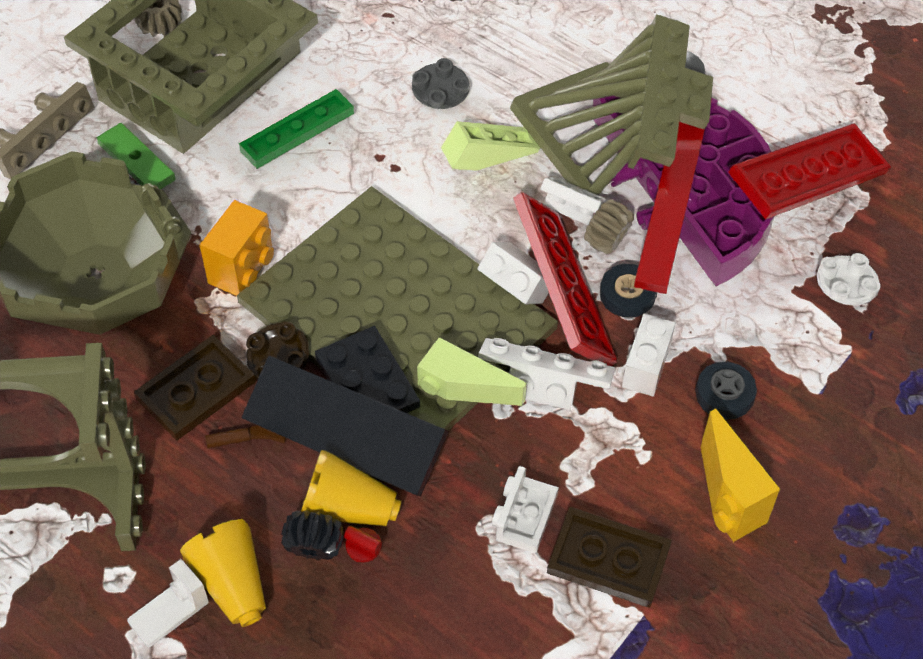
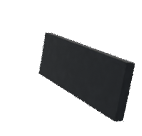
M271 356L267 358L241 417L319 453L321 450L330 452L360 471L420 497L449 432Z

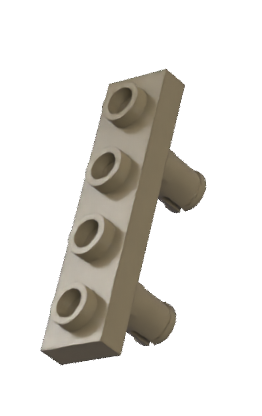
M77 81L58 98H54L44 92L39 93L34 100L37 110L42 111L17 134L0 128V170L4 177L11 179L13 176L20 174L95 107L85 84Z

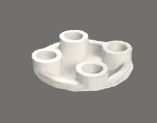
M855 253L852 256L837 255L825 257L821 260L816 274L818 285L834 301L845 305H862L870 302L877 296L880 290L878 275L869 266V259L865 255Z

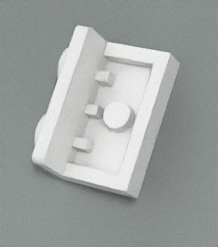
M519 466L515 477L509 476L503 493V496H506L507 499L504 507L497 506L492 526L497 527L496 541L537 554L558 496L559 487L525 477L526 468Z

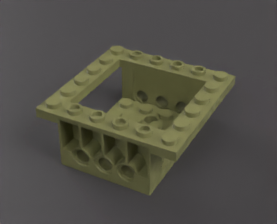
M111 0L64 36L67 47L87 58L99 101L184 154L301 53L299 39L318 24L317 14L293 0H195L196 12L141 55L112 36L157 0ZM216 54H226L225 56L213 57ZM198 70H206L205 73H202V72L194 73V72H196V71H198Z

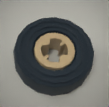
M620 264L614 266L602 278L600 283V299L605 308L615 315L638 317L648 312L654 305L657 292L634 287L638 265ZM623 288H628L627 293L623 292ZM630 288L634 290V293H629Z

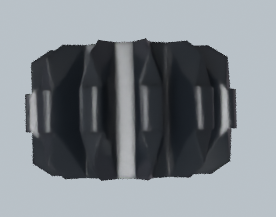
M308 510L303 512L295 511L287 516L286 523L283 524L281 543L284 545V549L288 552H293L295 556H303L306 559L313 558L318 561L321 559L329 560L337 556L339 548L342 547L344 528L338 519H333L330 515L320 514L319 511L316 513Z

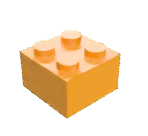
M233 200L200 243L208 284L237 296L257 279L260 270L264 265H268L274 255L267 213Z

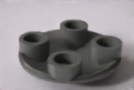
M441 58L436 63L426 65L412 75V91L419 102L431 108L448 109L455 107L463 102L469 93L468 77L461 69L454 66L451 60Z

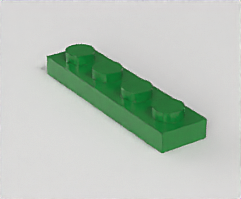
M335 89L240 142V152L258 169L353 115L354 106Z

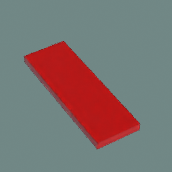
M853 123L737 163L730 168L728 173L766 220L882 176L890 170L891 166L858 126Z
M520 192L513 197L570 349L590 360L601 361L607 366H613L617 363L616 355L559 213L529 195Z

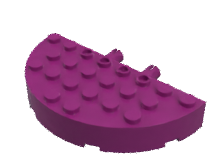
M609 96L593 99L592 107L620 99V97ZM711 97L709 123L705 127L680 239L716 287L741 273L758 256L768 239L774 217L765 220L728 173L730 168L737 163L771 152L768 144L755 127L735 110L729 112L717 105L718 100ZM617 112L594 119V122L597 126H600L622 115V113ZM620 129L606 136V138L611 143L626 129ZM640 158L634 169L628 168L627 162L612 179L614 182L611 183V186L616 187L636 178L655 203L664 165ZM653 207L638 211L636 214L638 224L642 225L641 228L643 230H647L649 227Z

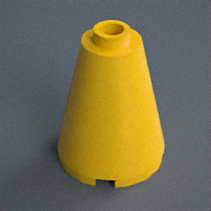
M321 450L301 512L308 510L316 513L319 511L320 514L330 515L333 519H338L343 523L386 526L388 520H396L401 501L395 499L396 491L332 453Z
M238 519L212 527L215 533L203 538L202 533L194 536L183 545L180 552L183 560L202 582L205 589L232 624L240 623L241 627H247L262 618L260 613L266 609L251 529L245 520Z

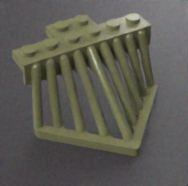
M656 14L651 25H648L611 63H601L519 95L513 99L510 109L568 183L599 196L627 162L628 168L634 169L640 158L668 167L671 166L675 160L679 122L705 129L709 123L713 77L685 68L690 25ZM609 96L620 97V99L561 116L549 122L541 120L536 114L539 109ZM617 112L622 113V115L568 141L566 144L559 143L553 136L557 130ZM620 129H626L585 165H576L570 158L573 152ZM620 151L591 185L588 181L589 176Z

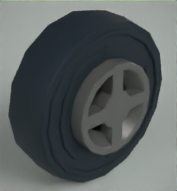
M716 362L707 366L701 372L695 392L697 402L705 412L710 414V411L717 409L721 416L728 420L737 419L751 409L755 401L757 388L753 376L739 364ZM729 391L731 392V394H723V393H722V392H726V393H727V392H729Z

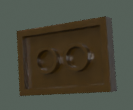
M212 335L135 390L134 395L136 400L178 441L256 383V376L215 335Z
M569 507L547 566V574L651 608L672 540Z

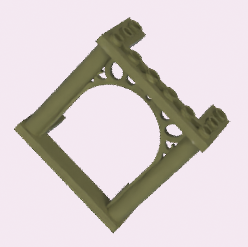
M86 343L85 355L0 360V389L27 390L53 396L71 412L79 428V445L67 452L52 456L0 459V490L65 487L85 492L100 501L112 514L116 522L115 536L121 551L136 550V539L141 537L143 533L142 517L138 515V505L144 504L143 484H139L140 474H145L144 453H140L138 435L133 436L132 417H127L126 398H121L119 378H114L112 357H106L102 343Z

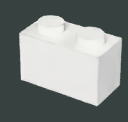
M510 242L491 243L477 269L524 304L543 303L549 292L537 261Z
M643 314L625 366L623 388L654 397L671 346L676 322Z

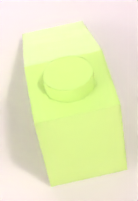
M457 121L441 149L452 169L477 171L538 153L540 147L525 127Z
M438 338L417 366L418 385L431 395H438L446 400L522 406L525 402L526 382L441 338Z

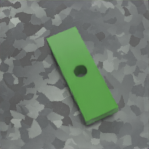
M122 123L96 137L98 145L113 159L125 162L128 174L141 186L151 183L162 189L176 180L175 173Z

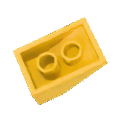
M717 409L710 411L701 443V453L715 524L720 531L727 533L734 542L768 523L780 488Z

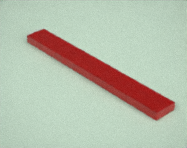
M679 122L675 160L670 167L665 165L663 167L635 278V288L663 294L667 293L705 129Z

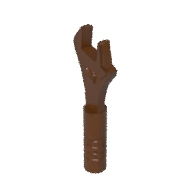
M258 425L205 435L208 449L253 439H271L280 443H285V439H287Z

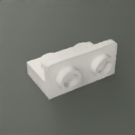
M556 177L545 178L540 189L547 192L544 205L586 225H589L590 220L596 211L600 209L601 205L608 201V199Z

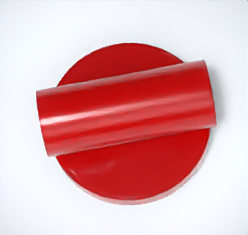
M353 526L347 528L344 539H346L345 545L349 557L354 561L362 563L374 560L381 551L382 541L379 535L369 528L357 529Z

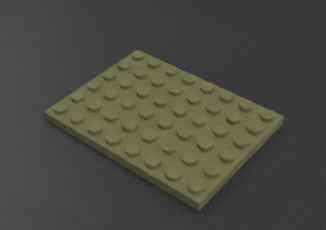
M372 186L237 295L238 303L268 326L287 321L301 330L309 343L308 359L320 369L321 367L315 358L316 350L375 326L420 399V408L407 414L447 431L479 402L446 400L438 395H431L425 392L418 385L417 366L438 338L478 357L486 338H501L515 345L538 347L557 329L558 325L557 320L535 304H524L477 269L480 264ZM486 361L507 373L510 372V366Z

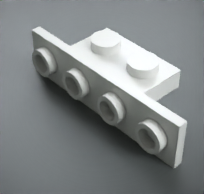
M486 338L478 354V358L510 366L509 374L527 383L525 400L571 410L577 382L610 389L615 373V367L607 366L601 361L589 362L580 360L566 353L554 354L542 351L535 346L511 344L501 338Z

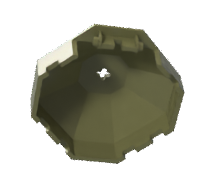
M74 151L11 178L7 186L9 194L5 202L0 201V298L11 317L100 335L162 305L191 236L190 229L164 190L151 183H146L143 186L131 184L128 170L123 160L102 157L100 162L86 160L84 153ZM96 268L98 271L104 270L103 272H101L102 277L99 279H96L94 276L89 277L90 275H92V269Z

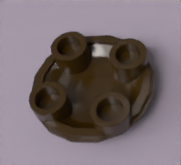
M291 322L270 324L257 333L251 334L246 341L248 348L246 352L247 366L255 374L256 379H259L268 356L302 370L306 367L309 358V343L304 333Z

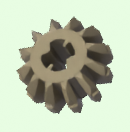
M157 0L134 18L135 23L142 30L143 34L150 33L152 37L162 34L165 37L166 32H171L181 24V5L178 0Z
M613 199L606 201L590 220L584 234V240L599 252L611 253L628 234V230L634 220V214L621 202Z

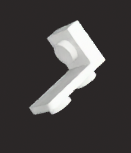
M182 559L169 567L173 582L170 584L171 587L127 620L130 627L147 647L153 646L209 603L202 582Z

